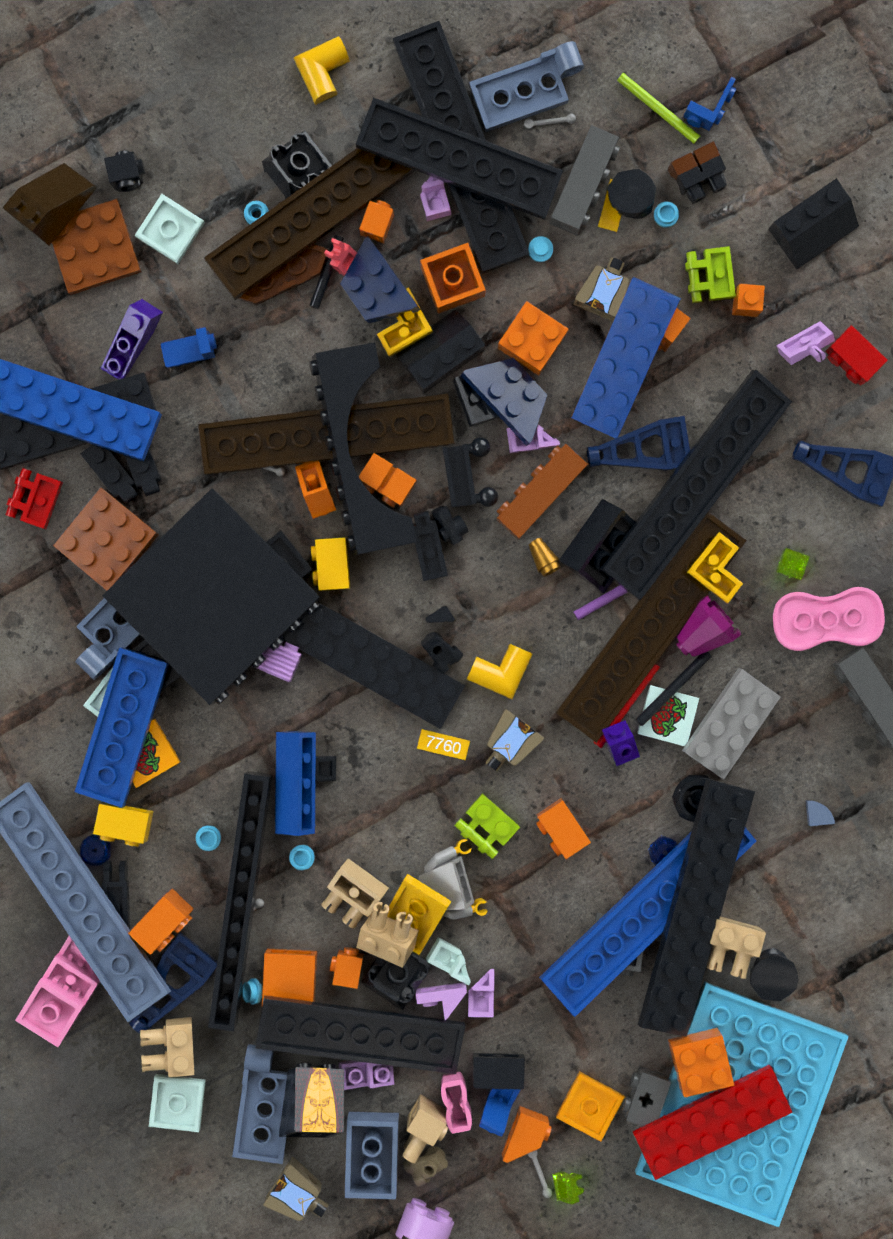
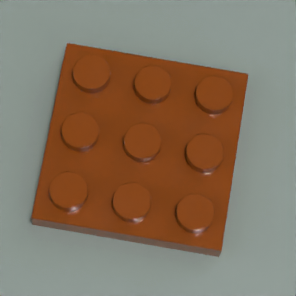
M117 199L78 211L52 242L67 291L70 295L142 272L120 203Z
M100 488L53 546L107 591L141 558L159 534L106 490Z

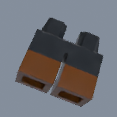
M714 141L693 151V153L686 154L672 161L667 169L671 177L675 178L681 195L686 194L692 204L706 197L702 188L703 185L709 183L713 193H717L727 186L723 174L726 167Z

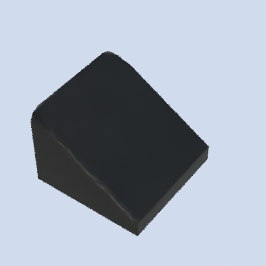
M445 605L425 619L427 623L456 622V619Z
M316 756L315 782L336 781V756Z

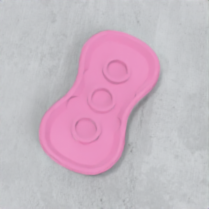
M864 587L850 588L829 597H819L804 592L789 593L779 599L773 613V626L776 638L784 647L794 651L807 650L828 641L865 646L873 643L881 636L885 623L881 599L874 591Z

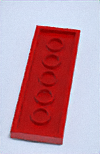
M767 1065L734 1081V1086L718 1089L632 1132L654 1179L657 1180L793 1112L772 1067Z

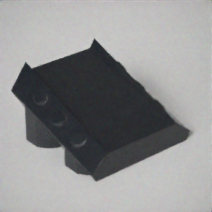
M306 131L293 135L291 140L285 145L274 146L271 149L270 155L262 161L264 172L268 173L284 194L285 199L332 166Z
M414 952L411 953L403 968L377 957L361 982L365 987L395 1007L403 1010L414 997L416 989L422 980L425 979L432 965Z

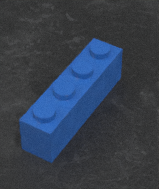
M276 732L275 834L294 836L315 834L316 732Z

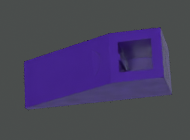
M143 299L129 305L101 369L118 380L124 379L153 335L163 312Z

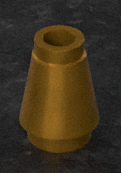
M538 538L528 545L537 571L542 573L543 577L551 575L561 568L558 563L559 558L542 538Z

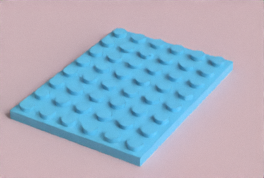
M704 981L687 1035L718 1028L723 1036L733 1082L770 1065L793 1113L657 1180L654 1179L643 1153H641L635 1173L636 1175L779 1227L849 1036ZM673 1066L669 1077L671 1085L659 1118L714 1091L684 1098L679 1088L675 1067Z

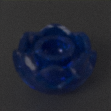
M92 834L82 841L80 856L85 863L91 866H100L109 860L111 844L109 841L101 840L100 835Z
M666 836L657 838L649 847L652 863L657 865L666 856L663 855V851L666 850L668 854L678 843Z

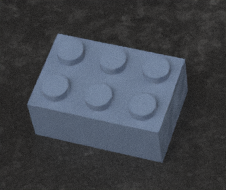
M348 1113L345 1198L396 1199L399 1113Z

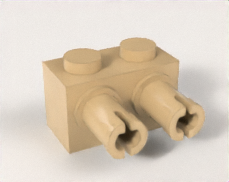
M347 859L327 886L331 892L325 901L322 902V907L326 910L332 904L328 912L335 913L342 901H346L351 907L346 915L343 916L342 921L347 924L352 919L349 927L356 928L363 915L369 917L373 911V905L376 902H380L389 887L353 861Z
M376 902L373 905L372 913L360 929L356 948L403 968L415 949L419 930L410 927L413 921V917L410 914L405 919L406 912H400L397 914L396 920L387 917L389 906L385 904L382 909L383 903Z
M720 916V919L716 920V926L710 941L712 948L706 968L722 972L726 951L734 950L736 956L730 974L746 979L751 957H760L766 932L760 927Z
M191 1017L166 1019V1026H163V1029L140 1030L141 1047L158 1044L167 1046L165 1054L141 1056L142 1072L165 1070L168 1072V1077L194 1075Z
M421 1094L407 1118L406 1131L411 1134L404 1145L403 1157L411 1163H416L426 1144L434 1146L437 1140L442 1141L448 1130L446 1126V1109Z

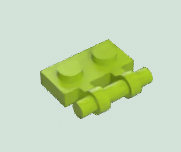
M730 246L705 249L703 251L704 260H697L696 251L686 253L687 262L685 263V269L689 273L690 285H688V293L691 294L692 303L702 302L701 292L708 291L709 301L735 298ZM705 269L707 282L700 283L698 270Z
M483 793L466 811L472 818L469 824L460 818L454 825L461 831V836L465 839L469 838L478 846V851L482 854L486 853L491 859L498 853L492 846V843L497 840L504 846L520 828L515 821ZM478 825L489 833L485 839L475 831Z

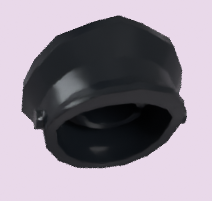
M640 169L618 172L607 187L611 206L618 211L620 216L624 215L633 219H642L652 212L656 195V186L652 178Z
M688 775L675 788L672 798L681 818L694 823L706 778L710 779L708 776Z
M770 948L764 950L760 957H757L753 968L750 969V984L761 999L782 1001L797 989L798 972L794 962L787 959L782 951Z

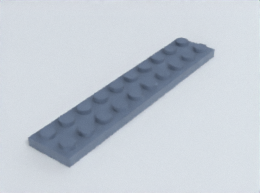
M30 782L23 784L0 801L1 835L127 1022L170 993V988L142 947L128 934L130 929Z

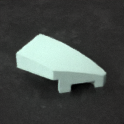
M438 937L428 953L426 961L448 972L451 977L469 985L471 981L461 950Z

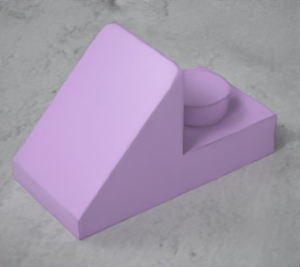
M462 982L417 988V1004L430 1007L437 1005L438 1001H442L446 1021L467 993L466 984Z

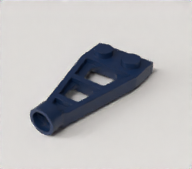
M685 416L661 419L600 446L587 447L589 467L609 465L655 470L677 469L690 452ZM652 435L661 437L663 449L661 457H647L642 453L641 442L645 438ZM633 442L636 457L633 459L618 458L616 447L624 443ZM599 451H601V452L603 453V459H602V460H600Z
M801 440L797 442L792 455V459L802 462L854 498L878 507L883 506L893 478L892 456L874 450L812 445ZM825 454L841 458L837 472H832L821 465ZM862 461L867 464L868 467L861 484H856L846 477L845 469L848 462Z
M180 932L162 955L157 967V971L171 990L168 993L171 995V1000L161 1009L154 1005L150 1006L129 1022L130 1026L139 1034L140 1030H150L153 1024L204 985L217 968L218 961ZM174 964H177L190 974L189 982L179 989H174L166 982V975Z

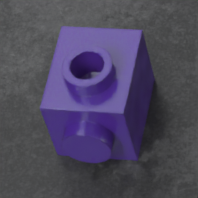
M626 721L602 729L608 750L616 766L640 757L634 736Z

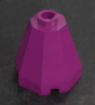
M708 594L699 601L677 636L679 642L676 645L686 656L690 653L695 657L733 642L741 635L738 628L734 630L732 626L734 622L714 600L709 603L711 597Z

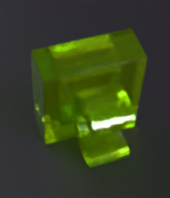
M784 548L776 572L802 580L810 556Z
M562 1171L553 1174L557 1200L571 1205L579 1202V1195L584 1192V1188L577 1186L576 1181L582 1179V1175L576 1173L567 1174Z

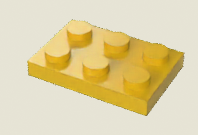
M407 874L389 905L387 917L396 920V916L400 912H406L405 919H407L408 914L413 917L410 927L419 930L413 952L420 955L451 901Z

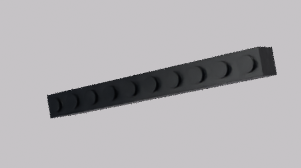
M251 771L244 773L208 1028L234 1031L238 1024L272 774Z

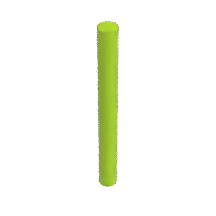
M625 73L620 75L617 80L620 84L693 144L700 138L698 133Z

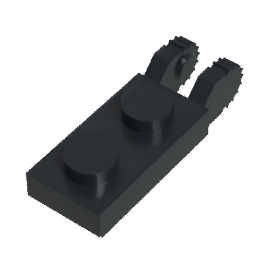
M105 861L102 890L130 929L127 861H120L119 881H111L112 862Z

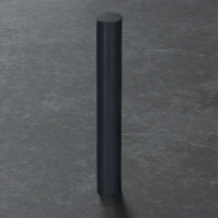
M338 235L334 236V239L343 242V237ZM333 243L331 244L329 252L333 250ZM328 257L309 305L314 309H319L333 271V267L330 265L332 259Z

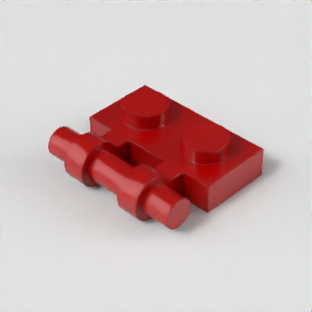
M22 468L20 476H16L14 482L16 487L12 498H8L6 504L8 509L5 515L15 518L18 509L23 511L20 521L47 529L63 482L37 473L34 482H31L29 478L32 471ZM28 488L31 491L25 504L21 500L25 489Z

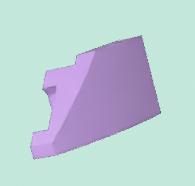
M430 176L427 182L423 183L421 187L422 193L420 194L427 221L451 215L444 182Z
M537 425L533 440L528 446L509 427L507 428L510 453L560 445L559 441L544 432L540 425Z
M490 969L468 991V1017L494 1016V969Z

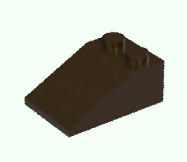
M63 163L18 188L3 206V209L22 226L50 246L97 187Z

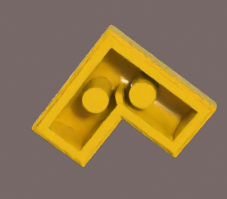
M339 36L294 57L297 68L315 105L338 95L328 72L350 62L345 46Z
M408 287V288H407V291L409 292V294L412 296V298L414 299V301H415L416 304L418 305L416 299L414 298V296H413L411 290H410L409 287ZM422 310L415 313L412 311L399 313V316L396 317L397 323L377 334L389 357L433 333Z
M718 532L687 571L688 574L726 604L729 603L743 585L741 581L724 569L739 547Z
M509 644L500 666L476 656L467 680L512 700L533 654Z

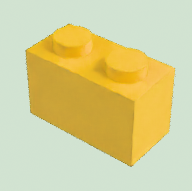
M346 538L315 540V546H311L312 561H317V571H313L314 586H318L319 591L350 589Z
M102 802L98 807L93 834L100 835V839L104 841L114 842L116 838L125 840L124 844L139 847L140 843L144 844L148 841L154 811L130 806L120 808Z

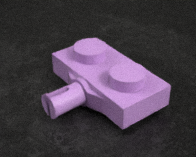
M820 321L778 344L777 349L779 354L790 365L809 355H812L816 361L821 362V359L824 360L826 354L821 349L834 342L835 338L834 334Z

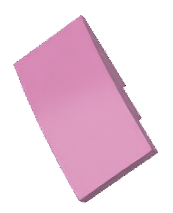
M68 936L61 950L54 957L15 1020L56 1047L60 1046L100 983V980L70 936Z

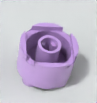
M412 1198L411 1203L406 1204L395 1234L399 1239H402L403 1235L409 1239H448L454 1222L449 1217L450 1212L436 1207L434 1211L427 1208L424 1201Z

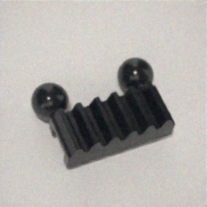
M478 437L471 444L448 448L442 447L451 507L456 508L478 503L485 507L495 505L498 501V493L494 488L485 487L475 494L469 454H474L476 457L486 456L490 452L489 441L486 438Z

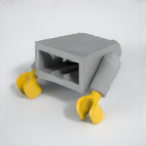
M466 839L459 840L456 843V847L450 846L436 853L424 866V873L419 875L418 878L420 882L451 901L443 916L452 920L472 916L474 912L480 916H484L488 912L487 909L477 910L478 905L486 903V901L482 898L474 901L462 856L457 857L459 853L468 854L471 852L472 848L465 852L460 849V844L467 841Z

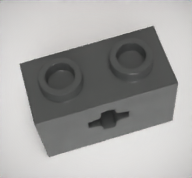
M639 1066L637 1072H633L629 1084L632 1089L629 1097L625 1096L621 1107L626 1121L644 1126L659 1119L671 1085L668 1075ZM646 1093H648L649 1098L645 1097L644 1100L641 1101L640 1096H645Z

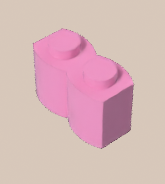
M461 1072L444 1074L441 1079V1096L446 1106L447 1126L452 1134L469 1131L472 1125L471 1107L467 1100L465 1078Z

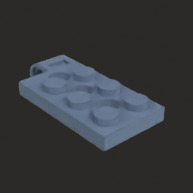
M566 42L552 50L541 53L539 58L469 82V87L485 132L567 104L569 99L561 79L575 75L584 68L576 42ZM544 77H551L554 79L555 85L551 88H546L542 85L541 80ZM522 85H527L531 88L532 92L528 96H521L518 93V88ZM499 93H503L508 97V101L500 105L494 101V97Z
M105 598L76 626L93 645L88 647L75 662L93 680L102 675L115 662L120 647L127 649L140 636L128 622L123 625L116 622L115 615L118 611ZM102 628H106L110 632V639L105 643L98 639V632Z
M248 1044L242 1079L243 1086L232 1157L283 1164L287 1137H279V1129L288 1072L271 1070L274 1051L257 1049L252 1044ZM264 1078H272L276 1083V1087L272 1090L265 1089L262 1086ZM261 1103H268L272 1107V1112L268 1115H263L259 1112L258 1106ZM258 1128L266 1129L269 1134L268 1138L265 1140L258 1139L255 1136V1130Z

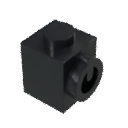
M123 150L115 153V156L104 158L109 183L114 190L130 192L136 190L144 183L142 175L146 174L142 159L137 158L134 152Z

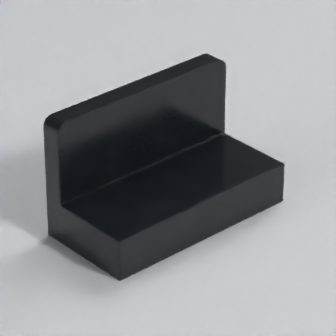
M473 1053L474 1088L524 1089V1054Z

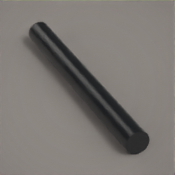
M710 653L700 654L635 719L636 722L643 726L712 657Z

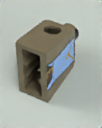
M611 258L606 269L596 265L577 294L573 305L613 322L626 294L629 282L628 278L620 275L625 263L617 258Z
M505 708L486 743L494 752L485 763L497 772L506 760L516 766L543 741L544 737Z
M293 1156L266 1195L263 1204L265 1207L297 1221H302L308 1210L321 1218L328 1207V1203L317 1197L321 1191L322 1183Z

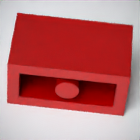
M852 325L825 350L829 361L833 365L840 366L847 372L845 374L852 383H858L860 386L866 383L888 361Z

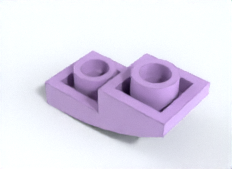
M358 1061L339 1062V1069H344V1090L365 1086L376 1088L394 1085L393 1066Z

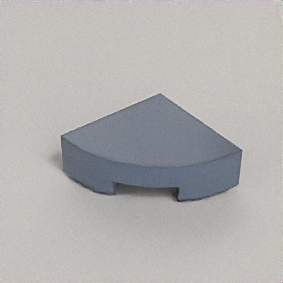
M806 800L808 826L835 824L834 817L826 806L816 801Z

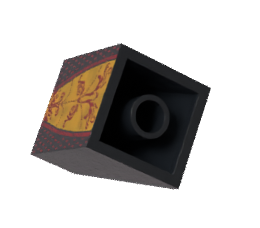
M298 1063L295 1068L288 1070L279 1137L329 1138L344 1133V1069H336L335 1064H322L320 1068H312L310 1063Z

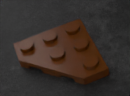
M315 244L311 245L238 299L259 305L320 276L327 258L324 252L329 250Z

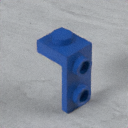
M731 77L714 112L690 101L683 116L687 123L693 127H702L710 131L713 123L718 125L725 112L721 109L724 101L730 103L736 91V88L732 87L736 79Z
M206 327L195 329L197 335L161 343L165 366L171 368L215 358L214 349L217 348L214 334H210Z
M490 1089L479 1126L490 1133L502 1137L506 1129L510 1109L520 1090Z

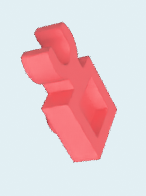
M332 238L333 250L331 252L326 250L324 252L325 256L331 258L330 265L339 274L345 276L357 252L350 245Z

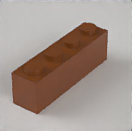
M567 444L562 448L557 445L548 455L551 460L545 466L540 464L531 473L533 477L528 485L523 482L514 492L517 497L511 503L505 501L496 511L499 514L496 520L516 539L519 540L588 465Z

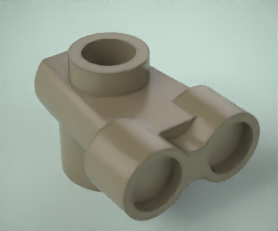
M433 1146L428 1148L426 1154L419 1157L416 1163L404 1160L403 1165L405 1171L412 1175L414 1183L417 1186H422L430 1182V1177L447 1168L448 1162L445 1152L441 1148Z

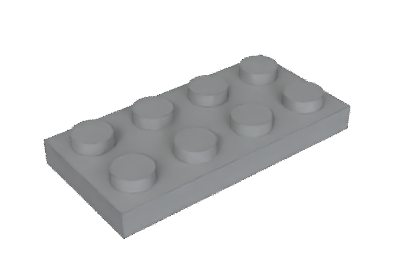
M738 668L682 751L724 780L774 708L780 696L746 671Z

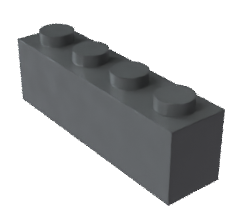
M591 125L552 214L551 225L576 236L580 229L585 230L590 219V215H587L590 206L595 207L600 196L597 188L600 183L605 184L610 173L607 165L610 160L615 161L620 147L616 145L619 139L618 136Z
M856 648L832 664L836 669L833 673L841 684L845 683L850 690L847 694L855 705L859 704L864 711L861 715L869 726L873 725L878 732L875 736L883 747L887 746L893 749V691L865 649Z

